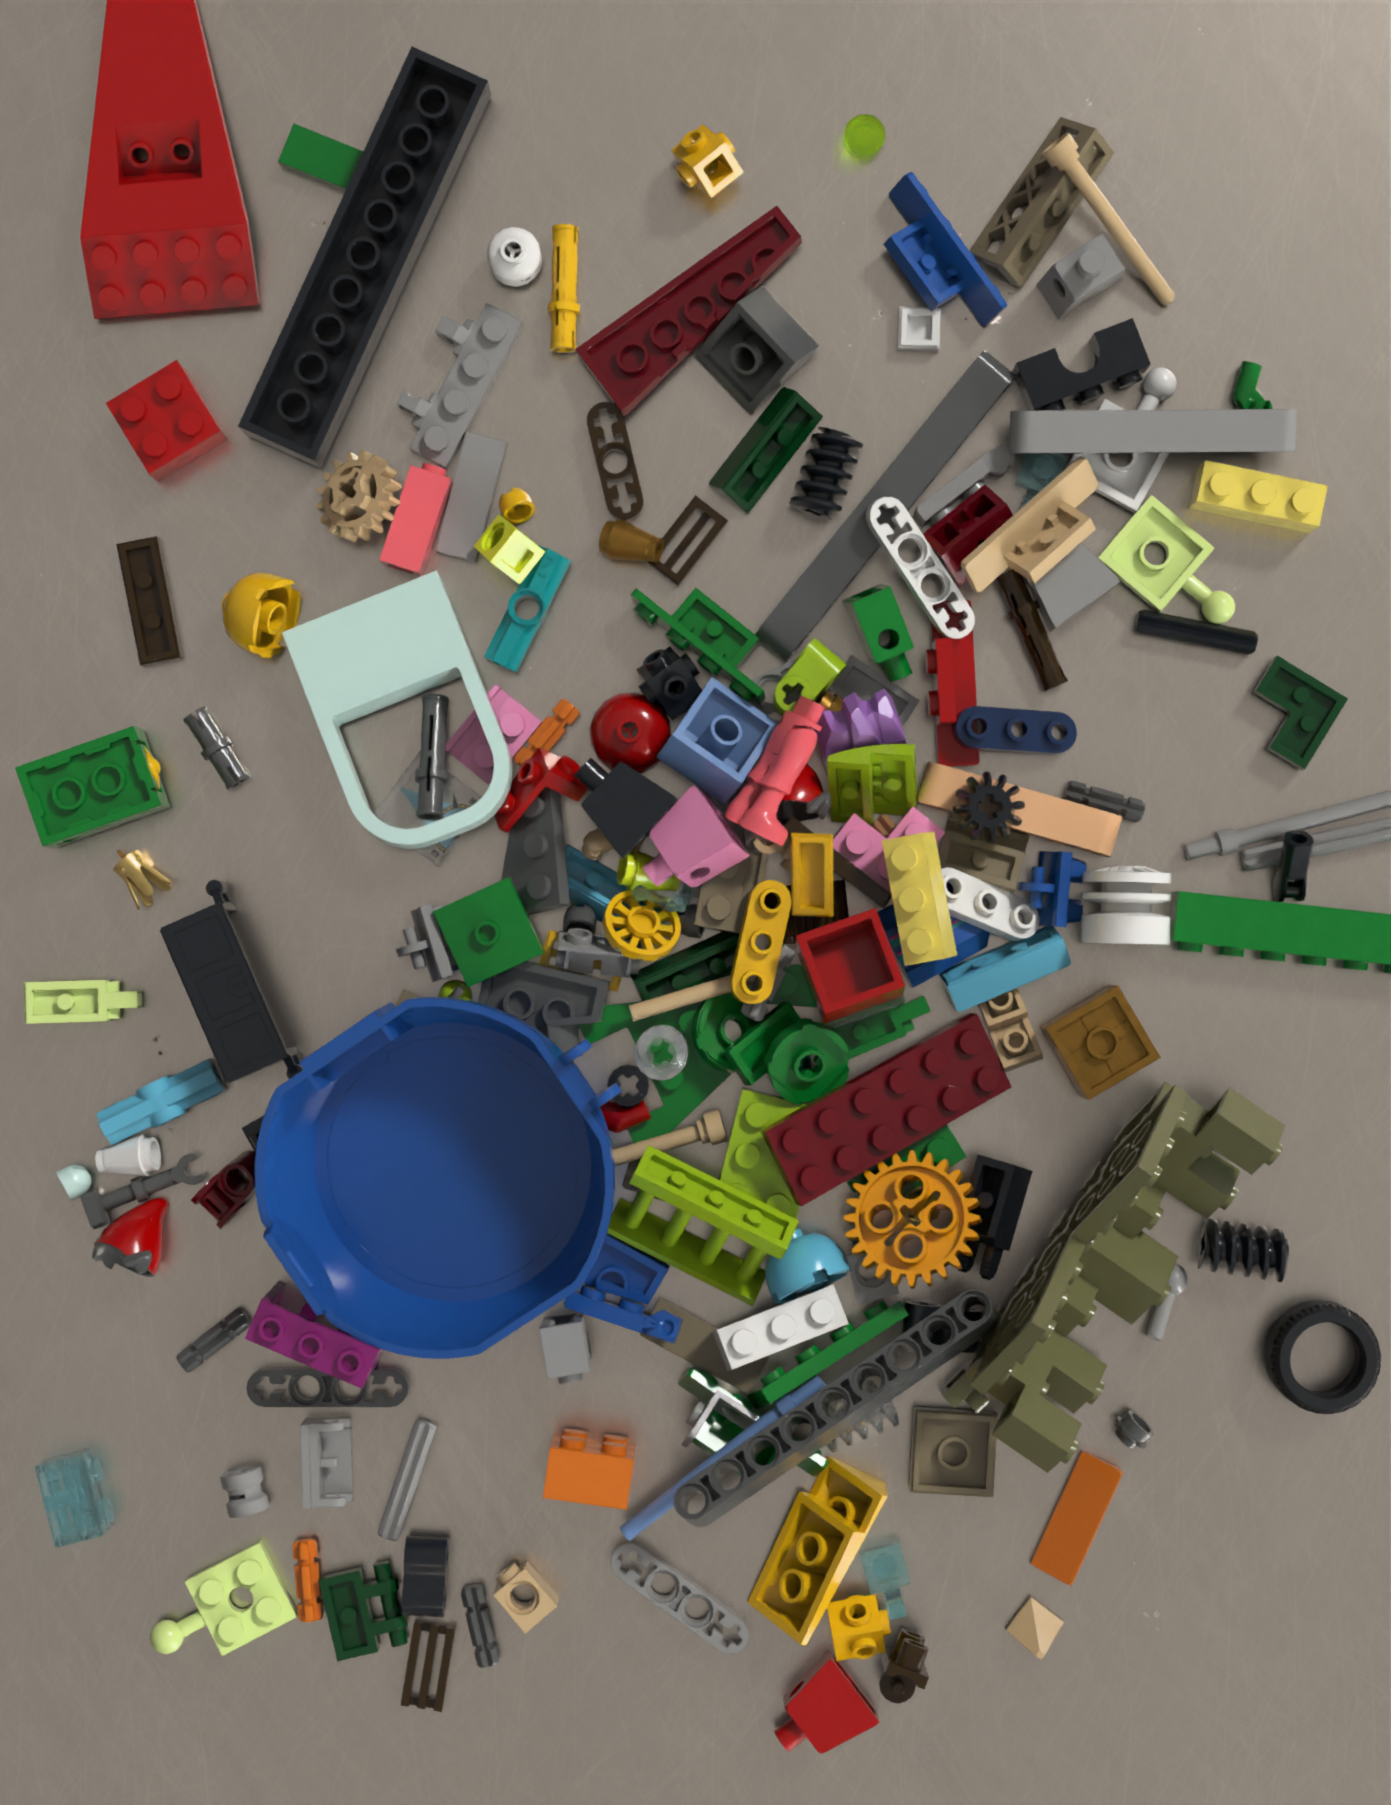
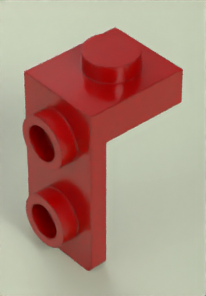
M539 747L532 757L523 762L519 768L518 774L512 780L505 802L494 815L499 830L506 833L509 832L545 786L578 802L587 792V788L574 777L581 767L568 756L563 755L560 758Z

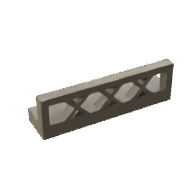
M1063 117L1059 118L969 250L976 260L996 267L1010 284L1020 288L1023 287L1083 199V195L1064 170L1059 171L1056 166L1052 167V172L1047 180L1035 185V179L1040 172L1051 168L1042 152L1062 135L1068 132L1076 135L1074 140L1079 146L1077 152L1080 155L1078 161L1091 179L1095 181L1114 153L1096 128ZM1028 202L1029 206L1025 212L1012 219V213L1016 207ZM1005 235V241L996 254L987 251L995 239Z

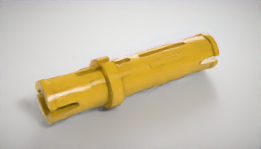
M557 224L552 226L551 302L548 303L547 309L548 314L551 315L550 351L572 353L576 351V317L580 315V304L577 303L576 296L579 228L572 224Z

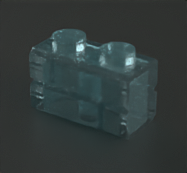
M90 1448L47 1458L35 1466L55 1547L58 1548L78 1541L100 1537L110 1529L109 1522L114 1521L113 1506L109 1497L103 1498L99 1482L104 1480L103 1467L99 1457H92Z

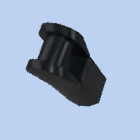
M1305 831L1286 832L1284 836L1279 867L1273 881V897L1276 902H1283L1285 898L1295 897L1296 901L1305 900L1307 874L1314 844L1313 837Z

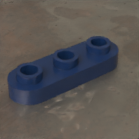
M972 706L960 711L956 715L957 722L952 725L956 741L969 749L1058 754L1070 749L1077 737L1074 721L1062 712ZM974 719L979 720L982 724L983 729L980 734H975L971 729V723ZM1014 722L1022 726L1023 732L1020 737L1014 736L1011 731ZM1054 725L1062 729L1060 740L1052 736L1051 730Z

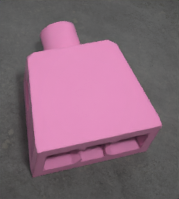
M694 784L650 830L649 837L660 854L643 866V870L656 886H660L672 875H675L692 888L703 884L745 860L750 855L726 818L723 817L714 800Z

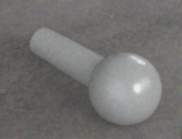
M1175 1264L1167 1283L1171 1286L1169 1295L1159 1307L1154 1306L1146 1337L1152 1340L1162 1341L1175 1296L1181 1294L1188 1285L1187 1273L1178 1264Z

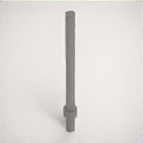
M1391 790L1234 831L1233 828L1217 831L1214 837L1185 844V853L1188 860L1215 853H1220L1221 856L1238 852L1241 846L1283 836L1286 832L1302 831L1391 807Z

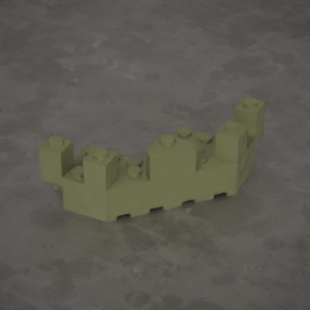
M1167 1082L1126 1123L1114 1140L1119 1145L1111 1152L1106 1164L1099 1162L1081 1189L1086 1193L1077 1202L1073 1212L1066 1210L1048 1236L1053 1242L1044 1250L1039 1261L1036 1258L1032 1259L1015 1284L1019 1291L1011 1298L1007 1308L1005 1309L1000 1306L997 1310V1322L994 1329L982 1338L964 1374V1377L971 1381V1387L983 1395L987 1392L1005 1404L992 1432L993 1436L1047 1473L1060 1461L1066 1464L1073 1457L1079 1446V1442L1075 1438L1082 1423L1044 1397L1045 1395L1049 1396L1073 1414L1086 1402L1092 1405L1104 1389L1105 1384L1101 1382V1378L1107 1365L1066 1336L1077 1325L1085 1327L1097 1309L1092 1304L1094 1299L1131 1325L1152 1305L1159 1307L1171 1291V1286L1167 1283L1179 1256L1141 1230L1144 1227L1151 1230L1163 1214V1209L1159 1205L1165 1192L1167 1191L1206 1219L1219 1207L1225 1210L1238 1193V1189L1234 1185L1240 1170L1218 1156L1213 1150H1216L1252 1175L1264 1163L1270 1166L1281 1153L1283 1145L1279 1141L1285 1128L1284 1124L1230 1087L1206 1110L1190 1099L1189 1093L1176 1084L1171 1086Z

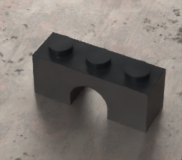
M1133 318L1097 331L1092 335L1088 342L1094 355V366L1086 372L1076 373L1065 368L1055 348L1017 362L1012 372L1017 375L1015 380L1027 411L1065 410L1064 403L1079 398L1081 403H1086L1104 395L1103 388L1118 383L1119 388L1122 389L1143 380L1141 374L1145 373L1151 363Z

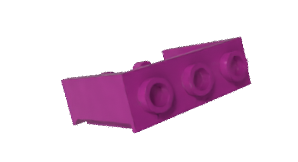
M278 1281L261 1299L245 1339L363 1389L365 1382L374 1368L377 1367L384 1350L355 1339L339 1328L337 1331L315 1322L318 1315L314 1313L308 1302L303 1305L300 1314L278 1306L286 1286L285 1283Z

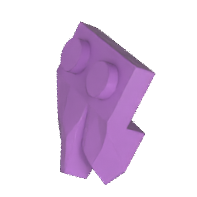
M885 689L874 693L872 699L868 701H862L853 692L843 698L842 710L837 712L831 710L823 711L817 723L822 726L820 732L814 729L817 733V743L822 753L827 777V758L829 755L865 746L906 744L903 728L893 699Z

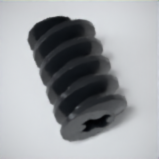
M818 427V430L822 433L812 434L810 440L818 449H809L805 454V458L813 465L801 466L800 474L807 480L797 481L794 487L802 496L791 497L789 504L792 508L824 520H832L828 516V512L842 510V506L836 503L833 497L846 496L848 492L838 482L839 480H852L853 477L852 474L843 468L844 464H857L858 459L848 452L850 449H862L863 443L844 432L826 427Z
M1209 1218L1204 1223L1199 1236L1197 1251L1198 1269L1201 1267L1204 1259H1208L1211 1272L1216 1273L1220 1263L1225 1262L1227 1274L1232 1275L1237 1264H1242L1244 1277H1249L1255 1266L1258 1267L1260 1279L1262 1280L1266 1279L1270 1269H1275L1276 1281L1282 1282L1288 1263V1240L1281 1229L1274 1228L1268 1236V1232L1263 1226H1257L1252 1233L1248 1224L1241 1223L1235 1232L1232 1222L1225 1221L1219 1228L1216 1220Z

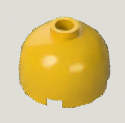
M253 573L241 578L225 594L222 601L225 631L239 648L262 658H272L283 650L285 646L279 645L283 638L282 632L296 627L300 614L299 591L292 589L291 584L295 583L291 579L269 573Z

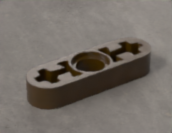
M600 402L594 405L588 412L587 426L609 514L615 520L621 519L630 522L641 514L644 502L625 420L615 404ZM607 412L610 418H617L618 422H614L611 425L614 440L623 437V443L610 442L601 448L598 447V442H606L603 428L601 426H594V423L600 420V413ZM619 451L626 456L627 466L622 472L614 474L604 468L603 460L609 452ZM631 476L633 483L625 482V488L628 497H636L637 502L631 504L630 512L623 513L621 507L613 506V502L619 500L617 485L608 488L607 482H621Z

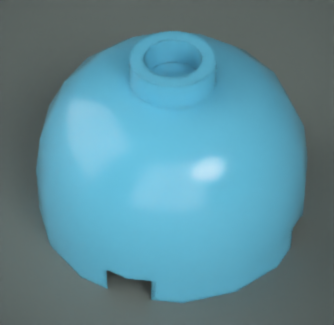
M796 1229L781 1260L769 1255L765 1266V1279L775 1305H782L798 1298L795 1291L798 1295L806 1292L813 1293L847 1275L846 1272H850L851 1269L837 1243L828 1236L819 1233L803 1235L801 1229Z

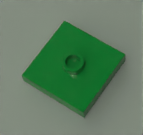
M511 877L433 911L467 987L473 986L545 952Z

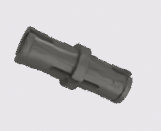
M204 706L196 710L197 715L204 724L203 727L199 725L192 713L183 719L184 723L187 724L203 749L201 755L205 761H211L226 785V789L231 790L238 786L230 773L231 769L241 783L245 782L250 777L249 773L246 772L230 747L233 745L232 741L228 736L224 737L209 714L207 707Z

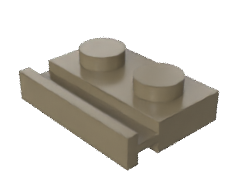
M950 812L938 852L941 869L946 867L954 868L1014 894L1030 835L1010 830L1011 836L1005 839L995 827L996 838L994 843L986 842L985 829L982 830L980 837L973 841L970 839V833L974 825L971 823L968 827L960 830L957 824L967 817Z
M747 850L750 856L701 884L693 926L740 934L749 892L757 883L764 881L768 854Z

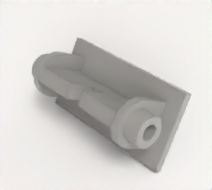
M582 928L569 929L568 932L559 931L555 966L563 967V971L592 974L594 959L602 960L600 975L630 978V974L638 975L640 959L636 958L634 960L625 957L619 949L611 946L604 935H595L591 931ZM629 937L623 941L629 944L632 937ZM639 941V943H638V945H637V948H639V949H641V942H640V941Z

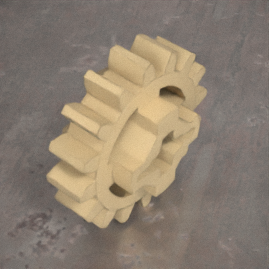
M361 450L359 456L348 452L346 454V463L336 459L333 461L334 473L324 472L322 475L328 482L326 487L317 488L316 492L324 497L322 501L316 504V509L324 512L319 520L322 524L329 527L328 531L354 543L358 537L369 541L371 530L380 534L384 531L381 523L384 519L393 521L394 516L389 511L391 506L400 505L401 501L394 498L393 493L401 489V484L392 480L397 475V471L388 466V461L376 454L372 455L365 450Z

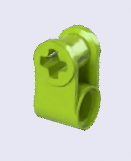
M814 638L797 657L791 669L776 686L773 699L775 709L782 716L787 710L793 711L797 702H792L790 705L784 703L786 697L785 689L790 693L798 689L801 692V696L815 702L821 693H824L833 684L847 664L819 640Z

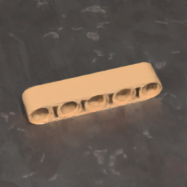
M927 762L916 802L950 813L952 812V807L966 805V801L955 796L958 789L972 794L966 784V779L972 776L982 787L981 776L949 766ZM992 779V786H994L996 780ZM1005 783L1002 789L1006 792L1015 785ZM1019 787L1020 791L1010 797L1011 802L1022 801L1025 803V807L1020 810H1011V814L1018 816L1022 822L1019 826H1015L1005 821L1004 823L1009 830L1105 857L1112 856L1122 821L1121 816ZM984 796L985 802L978 803L979 812H986L987 819H993L992 813L998 811V804L991 803L990 797ZM961 813V814H959V815H962V816L967 817L966 813Z

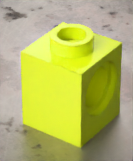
M500 514L496 516L473 546L487 560L518 584H521L545 553L540 546Z

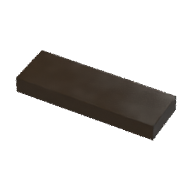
M155 536L116 544L140 666L145 667L183 659L160 538Z
M790 818L784 826L788 831L789 837H791V833H813L796 818ZM833 848V871L881 908L890 897L888 895L889 892Z

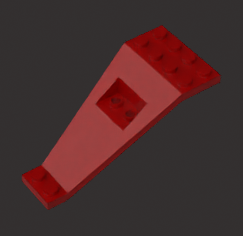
M107 0L80 233L94 319L254 306L260 303L249 220L196 0ZM178 144L186 145L189 148L190 154L186 157L179 156L175 151V146ZM138 147L144 148L148 153V159L139 160L136 158L134 149Z

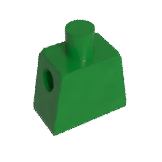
M878 584L844 599L843 603L868 660L874 664L882 663L889 682L900 680L912 674L904 652L913 649L914 645L891 586ZM888 629L891 636L890 640L886 645L881 646L878 640L879 635L882 631Z

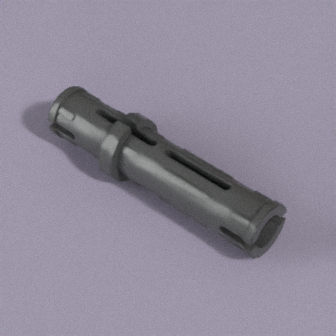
M426 694L422 696L420 769L415 771V781L419 783L418 811H416V816L422 820L434 821L443 818L444 784L448 783V772L444 769L449 698L442 694Z

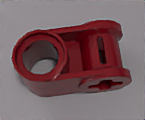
M245 1151L238 1155L210 1179L191 1199L195 1205L201 1204L217 1220L216 1226L220 1230L247 1204L246 1201L255 1193L256 1152ZM239 1169L248 1175L249 1181L240 1175Z

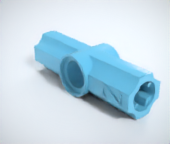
M209 1058L172 1077L167 1075L136 1090L137 1094L102 1109L103 1111L96 1113L104 1136L111 1145H114L151 1126L156 1128L187 1113L186 1109L219 1095L226 1088L218 1068L212 1059Z

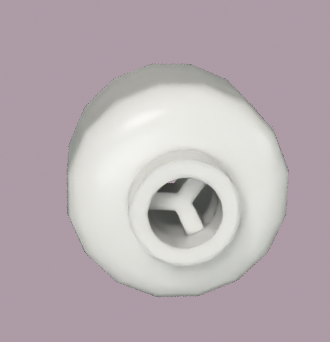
M510 227L502 229L493 236L488 244L487 258L491 272L497 280L505 285L514 287L526 285L534 280L541 270L542 256L539 243L533 234L523 228Z

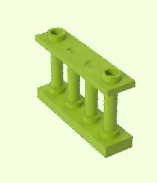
M648 1145L629 1184L639 1188V1191L632 1204L621 1198L619 1199L612 1213L607 1233L753 1307L765 1280V1271L760 1269L759 1266L767 1253L780 1260L782 1259L799 1220ZM654 1197L677 1207L670 1222L647 1212ZM692 1215L715 1226L707 1241L684 1230ZM729 1235L752 1245L744 1260L722 1249Z

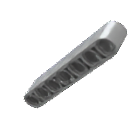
M1297 409L1010 411V453L1296 452Z

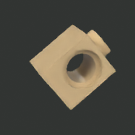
M528 1560L519 1567L515 1563L510 1564L496 1577V1581L499 1584L496 1585L493 1596L525 1634L558 1606V1595ZM521 1584L528 1585L533 1589L535 1597L528 1602H521L514 1597L513 1588Z

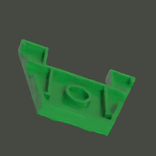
M703 1001L634 1022L631 1019L628 1006L639 1002L606 1005L602 1022L578 1024L584 1038L588 1039L590 1044L621 1029L628 1028L664 1105L650 1111L652 1119L627 1129L633 1143L670 1133L732 1074L714 1069L701 1058L694 1047L691 1032L693 1017Z

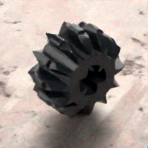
M983 772L981 776L982 787L971 776L966 779V784L972 794L962 789L956 791L955 796L966 801V805L952 807V813H966L967 818L960 821L957 827L962 830L972 823L974 828L970 833L971 840H977L982 830L985 829L986 842L994 843L996 838L995 827L999 834L1006 839L1011 836V833L1004 822L1006 821L1015 826L1021 824L1022 820L1018 816L1011 814V810L1023 809L1025 803L1022 801L1011 802L1010 800L1011 796L1020 791L1017 785L1009 788L1006 792L1002 789L1007 781V776L1000 775L995 785L992 786L990 772ZM984 796L990 797L991 803L998 804V811L992 813L993 819H987L986 812H979L978 803L985 802Z

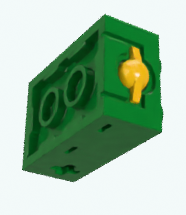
M136 726L15 767L42 847L56 848L170 808L159 776L160 764L152 756L144 730Z

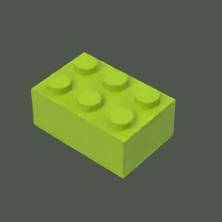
M742 1087L718 1180L797 1219L800 1206L796 1205L760 1130L808 1103L802 1102L804 1105L794 1104L781 1096Z

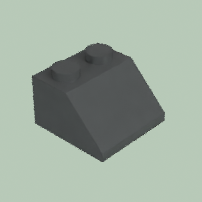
M761 286L735 304L695 353V356L744 408L752 414L802 367L819 345L774 297Z

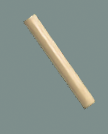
M730 975L629 1005L628 1009L631 1019L634 1022L730 993ZM750 976L746 980L747 987L752 986Z

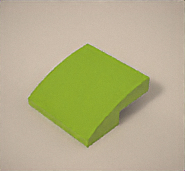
M915 744L872 745L853 748L828 756L827 772L832 803L830 806L832 822L846 823L855 813L866 823L872 825L874 813L905 815L912 806L917 809Z

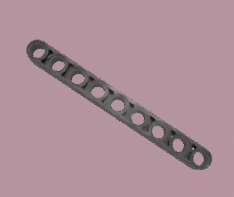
M986 350L982 351L757 630L755 635L760 638L763 644L787 662L881 546L866 522L868 506L876 499L893 497L898 499L905 506L906 510L909 511L1016 378V374ZM881 505L878 508L881 515L876 518L879 524L887 523L894 530L896 526L892 522L891 517L895 514V510L893 508L885 509Z
M969 1289L961 1293L686 1481L677 1489L674 1495L676 1512L689 1524L696 1527H705L760 1491L989 1334L997 1322V1313L990 1297L978 1289ZM974 1305L986 1307V1313L982 1319L977 1321L966 1319V1313L970 1307ZM945 1328L951 1330V1337L945 1344L935 1345L931 1343V1337L936 1330ZM903 1353H915L916 1361L910 1368L900 1369L896 1367V1362ZM868 1377H881V1385L875 1392H862V1384ZM833 1401H846L845 1411L840 1416H827L828 1406ZM803 1423L810 1424L811 1432L805 1440L794 1441L792 1439V1433L798 1425ZM767 1447L775 1448L776 1456L774 1460L768 1465H759L757 1462L759 1453ZM732 1471H739L741 1474L739 1484L733 1489L725 1490L723 1488L724 1477ZM704 1495L705 1505L703 1509L696 1514H690L688 1512L689 1501L694 1496Z

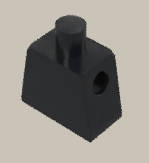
M590 758L574 775L592 792L582 802L581 806L623 859L630 854L656 823L678 801L673 794L621 761L608 774L597 762Z

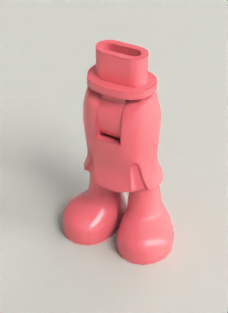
M800 695L793 711L787 710L781 717L782 720L773 730L759 762L748 773V781L738 795L728 804L723 817L780 846L784 845L788 837V831L777 819V811L784 795H790L796 779L801 774L817 743V733L814 729L819 732L822 729V726L817 723L825 709L824 706Z

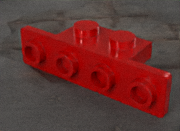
M966 600L967 603L969 604V606H970L971 609H972L971 601ZM943 601L932 606L935 612L938 608L945 609L950 618L945 623L947 628L955 627L958 630L962 628L959 621L964 616L962 612L953 613L946 603L950 601ZM930 621L932 649L926 650L925 662L927 675L933 674L934 691H928L929 716H935L938 764L949 767L975 766L980 762L979 749L963 747L956 741L952 731V725L957 722L956 715L966 708L977 706L973 629L963 638H946L936 630ZM976 719L971 723V729L975 734H978V720Z

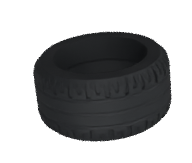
M1316 1300L1304 1302L1289 1309L1276 1321L1267 1339L1265 1361L1273 1384L1288 1400L1306 1411L1317 1414H1335L1355 1407L1369 1395L1380 1373L1381 1351L1375 1333L1361 1316L1340 1304ZM1325 1322L1340 1325L1350 1334L1354 1344L1355 1358L1350 1373L1339 1385L1328 1390L1311 1391L1304 1388L1294 1378L1290 1365L1291 1351L1295 1341L1306 1329L1313 1325Z

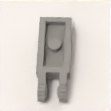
M1006 444L996 446V449L989 451L918 505L913 514L914 520L921 529L930 522L933 525L953 510L951 506L962 497L967 499L982 486L986 485L984 483L985 479L999 480L1005 475V472L1008 473L1015 463L1016 453H1010V446Z

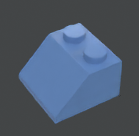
M711 677L656 757L725 805L758 760L778 723Z

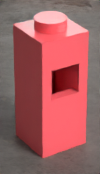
M423 463L422 468L410 465L399 498L401 502L396 508L394 519L379 559L384 566L418 577L424 575L453 484L451 479L445 476L447 472L445 469L429 463Z

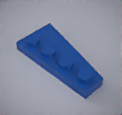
M607 1233L598 1258L584 1284L594 1286L597 1290L649 1304L668 1272L670 1265Z

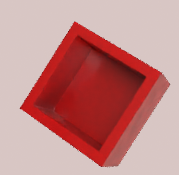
M175 360L106 402L107 407L145 469L157 482L228 440L186 369L178 360Z
M876 908L796 935L795 949L823 1024L903 996L905 983Z

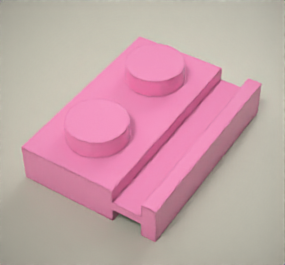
M495 684L487 695L513 760L516 753L528 742L527 740L542 721ZM474 709L446 743L445 750L490 785L494 769L493 755Z

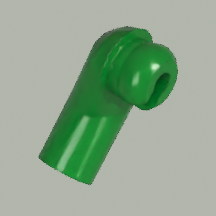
M1242 361L1233 391V400L1239 409H1273L1270 400L1265 401L1256 388L1262 368L1259 364Z

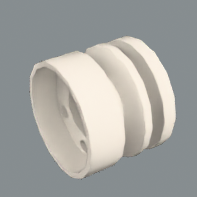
M1106 866L1094 871L1083 872L1082 882L1101 883V892L1082 893V899L1101 903V912L1082 915L1081 943L1170 945V917L1151 913V904L1171 901V894L1152 893V884H1171V873H1162L1146 866Z

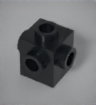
M671 646L665 650L659 649L645 658L643 665L636 669L644 681L638 686L650 704L655 705L659 703L672 720L689 709L702 691L694 679L700 672L686 653L679 656Z

